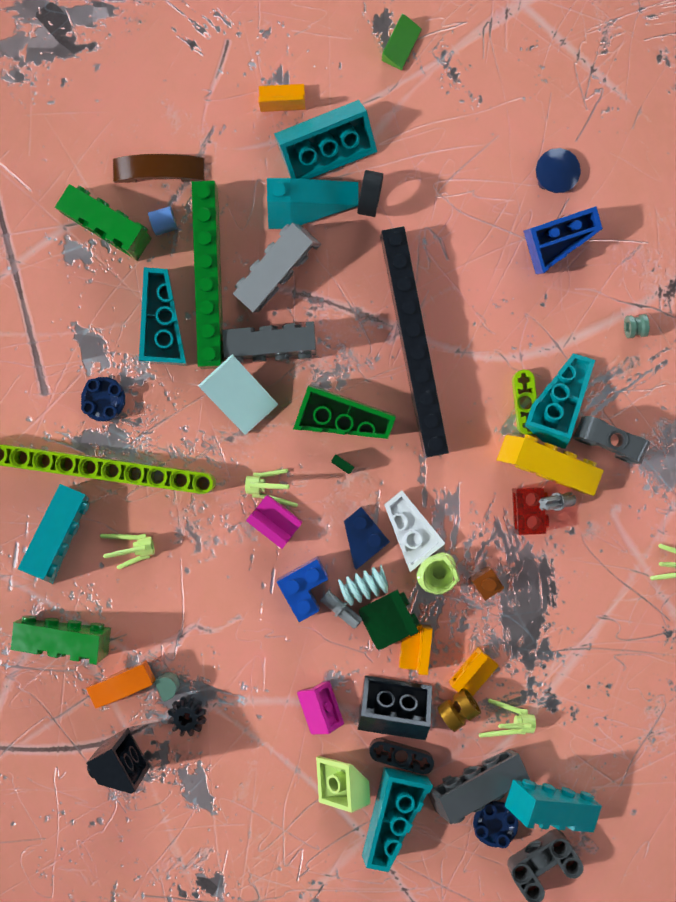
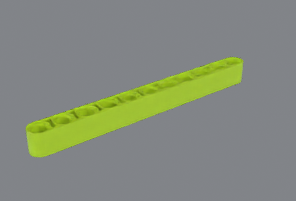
M0 444V449L4 451V458L0 460V466L199 494L211 492L216 485L214 476L204 472ZM22 452H25L27 455V461L24 464L20 461ZM45 455L50 458V464L47 467L42 463ZM68 458L73 462L70 470H67L65 467V461ZM90 461L96 466L92 474L87 470V465ZM113 464L118 467L119 471L115 477L109 472ZM136 467L141 471V477L138 480L132 477V470ZM158 470L164 474L162 483H157L154 479V474ZM179 474H184L187 478V483L183 487L179 486L176 480ZM202 477L208 478L210 482L206 490L199 486V480Z

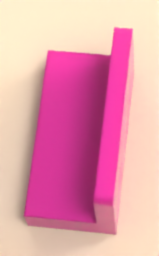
M269 495L264 497L246 520L281 549H283L302 524L299 518Z
M324 681L312 689H303L297 692L311 734H330L344 724L330 681Z

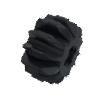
M183 696L180 702H173V708L168 710V714L171 716L168 719V724H175L172 732L179 729L181 730L180 736H183L187 731L191 737L194 734V730L197 732L201 731V724H205L207 720L203 717L207 712L206 709H199L202 701L195 704L193 703L195 700L194 696H191L187 702V699ZM185 713H189V714H190V716H189L190 719H189V720H187V719L184 718V717H185V715H184Z

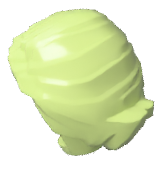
M440 552L425 559L419 566L416 576L421 588L426 592L436 595H442L452 590L454 585L460 581L457 569L455 568L454 558L447 553Z

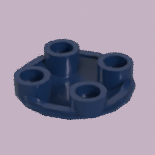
M562 148L551 149L545 152L538 160L536 166V178L538 179L539 187L553 193L570 191L579 181L581 174L580 163L576 156L569 150Z
M109 377L89 379L81 394L82 412L96 421L107 422L115 419L122 412L125 405V393L122 386L116 380Z
M491 801L485 805L484 809L476 812L474 815L473 827L475 835L487 846L506 848L513 841L518 831V818L505 807L504 802Z

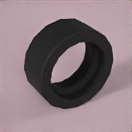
M365 170L358 203V214L371 217L376 216L383 173Z

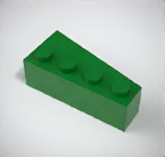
M69 184L55 208L66 217L138 261L152 239L147 233L148 229L138 222L135 223L129 220V217L119 210L114 211L109 208L110 205L102 199L92 198L89 196L91 193L78 185L75 188Z
M308 385L293 430L388 439L396 415L319 387Z
M22 616L21 619L13 622L11 650L31 654H42L43 651H47V655L54 658L70 655V660L79 662L81 659H89V664L97 665L108 655L111 628L104 627L103 623L82 625V622L77 620L61 623L57 618H45V621L36 620V616Z

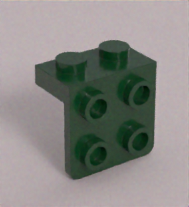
M398 589L359 609V615L378 650H382L409 635L412 636L419 632L417 627L420 626V623L415 613H409L406 606L410 603L405 593H399Z

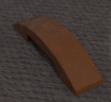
M140 154L114 158L113 182L130 183L137 182V180L181 179L182 182L204 181V158L180 154Z

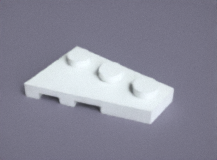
M402 490L384 504L408 569L411 572L441 548L445 542Z

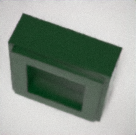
M336 454L331 460V463L347 474H350L354 469V466Z

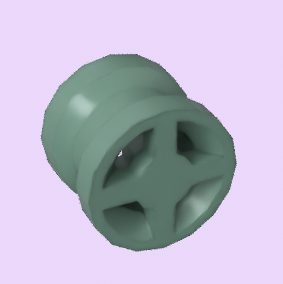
M641 314L638 317H633L632 315L625 317L624 332L627 338H634L636 335L640 337L648 336L650 324L646 314Z

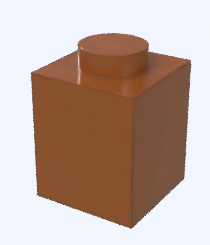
M489 566L484 567L469 577L485 601L504 589V586Z

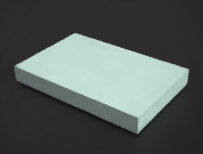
M233 354L198 385L245 435L279 405Z

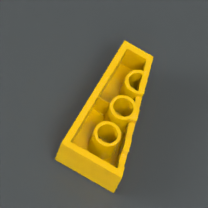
M525 434L524 438L510 435L505 436L497 461L513 464L516 468L531 473L535 472L539 477L551 481L555 480V483L592 496L595 495L604 471L596 467V462L588 459L580 461L576 459L578 455L569 451H564V453L558 452L557 446L549 443L541 445L537 443V438Z

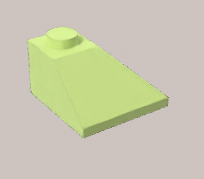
M322 756L316 757L319 803L351 813L371 804L369 780L352 764Z

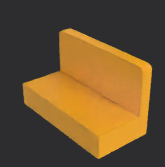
M304 84L259 86L258 100L261 112L306 110Z
M420 624L417 627L418 633L412 636L409 635L401 641L399 667L417 670L420 675H428L433 629L431 625Z
M477 647L449 680V683L458 693L461 689L465 688L474 696L498 668V664Z

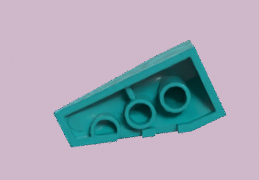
M267 178L268 229H283L284 226L287 224L291 225L292 223L303 225L357 207L359 203L358 182Z
M573 353L551 383L546 386L542 394L534 401L525 427L541 441L566 449L572 437L595 360Z

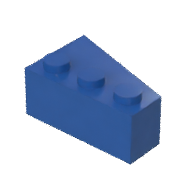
M596 206L523 231L536 274L545 273L550 267L565 258L567 254L603 229Z

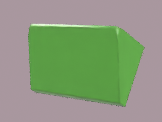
M404 14L401 15L382 53L383 62L400 70L403 69L422 30Z

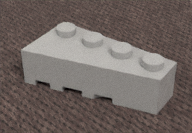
M295 223L284 226L279 233L281 237L277 242H272L264 251L266 255L261 261L259 259L255 261L249 269L251 273L246 278H241L235 285L237 289L233 295L253 313L259 312L279 291L277 287L279 283L283 285L292 277L294 273L292 269L294 267L304 264L308 259L309 250L312 247L317 250L321 245L303 226Z

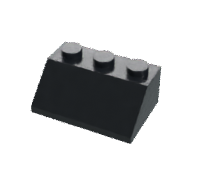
M365 675L357 730L426 740L431 726L432 686Z
M129 728L106 739L86 762L91 778H95L99 785L130 794L136 791L150 768Z

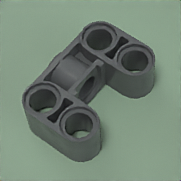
M592 416L581 418L573 436V439L586 445L600 446L615 453L614 456L631 464H642L651 443L642 437L627 433ZM613 434L617 435L619 439L616 446H613L610 441Z
M558 829L550 830L539 839L532 841L525 848L512 855L507 862L514 882L528 902H541L543 900L545 891L538 876L558 864L569 878H578L583 873L584 867L564 833ZM562 841L560 846L554 847L556 842ZM574 860L572 865L566 866L569 861ZM524 866L522 871H515L517 867ZM530 886H536L534 890H528Z

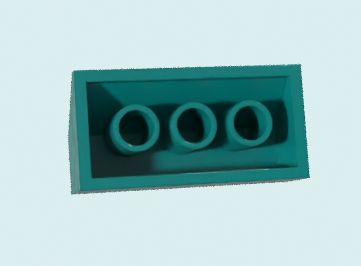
M359 100L274 133L290 178L311 179L377 152L367 110Z

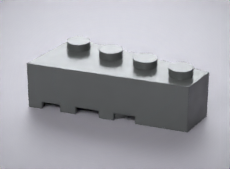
M314 321L306 322V327L291 323L282 326V329L269 325L259 327L258 331H255L253 327L222 330L224 358L227 359L233 354L240 363H244V359L252 358L253 362H265L266 358L275 357L276 361L289 360V356H298V359L305 360L312 359V355H316Z
M508 749L482 761L483 766L481 767L470 766L463 769V775L459 777H451L450 775L443 778L444 783L433 787L431 792L428 793L435 812L450 824L460 823L468 814L481 811L491 801L502 799L504 794L509 792L513 779L523 781V779L530 780L518 753Z

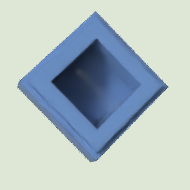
M171 206L148 212L149 220L156 236L178 230Z

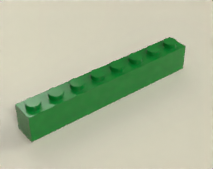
M191 181L198 367L201 369H216L224 362L218 187L215 181Z

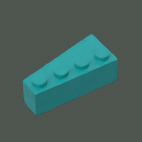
M62 484L59 485L18 570L51 584L54 583L71 540L78 531L82 514L85 515L89 508L90 502H88L89 498L86 494Z
M384 767L362 852L366 868L389 872L402 847V841L413 826L414 818L424 805L423 801L426 795L433 788V784L428 776Z
M513 779L505 803V807L527 828H534V825L538 824L541 829H549L551 825L558 830H565L568 827L573 831L594 832L602 805L595 801L594 796L588 792L581 791L579 794L566 787H562L560 790L547 783L537 785L528 779H523V781Z

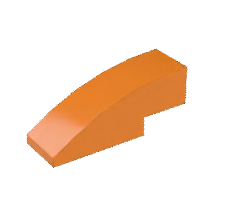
M147 660L86 687V690L96 709L153 685L156 679Z

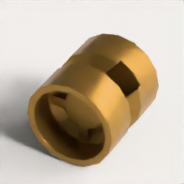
M465 688L461 689L459 693L454 694L453 700L447 699L438 706L442 719L454 732L466 725V720L471 721L481 714V709L476 700Z

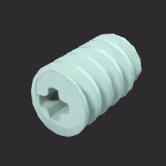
M380 565V572L373 567L372 575H369L364 570L363 578L355 573L354 581L347 576L346 584H343L338 579L343 597L350 606L354 605V598L359 603L362 602V595L369 600L371 599V592L376 597L379 596L380 589L385 594L388 593L389 585L382 565Z

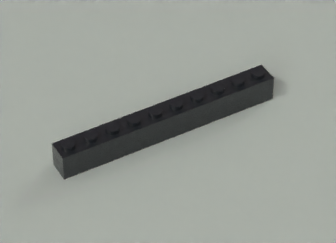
M405 227L382 230L380 236L423 458L448 454L449 451Z

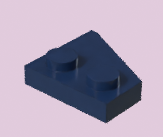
M362 507L344 520L354 568L357 570L390 543V541Z

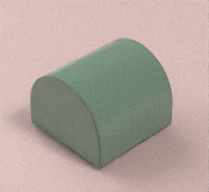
M171 672L159 675L154 682L164 702L173 698L180 687L178 676Z

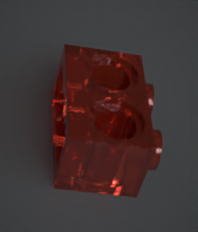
M543 487L512 488L515 534H546V528H549V516L545 514V510L539 508V500L548 497ZM529 493H533L536 499L534 504L529 506L526 503V496ZM531 516H535L537 520L533 528L527 526V520Z

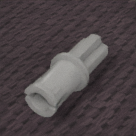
M572 492L564 494L553 493L550 497H544L539 500V508L547 511H560L564 507L574 506L576 496H571Z
M330 590L320 600V602L324 603L335 613V617L339 616L352 628L355 629L361 623L362 618L347 606V602L343 603Z

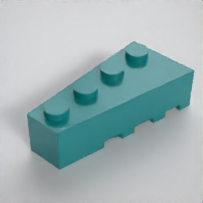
M144 267L139 361L141 363L187 366L168 269Z

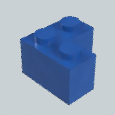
M318 556L277 580V584L298 622L303 621L320 610V606L311 589L327 581L328 574Z

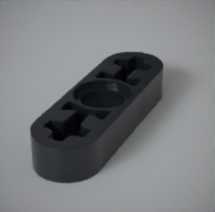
M376 738L370 743V756L377 762L419 774H428L433 770L434 761L432 755L425 750L383 738ZM383 745V750L390 752V747H392L391 758H388L387 752L381 751L380 755L376 754L374 748ZM400 750L406 751L408 754L407 759L403 762L395 759V754ZM412 754H415V759L422 761L423 757H425L429 764H424L423 767H420V763L413 760V765H411Z

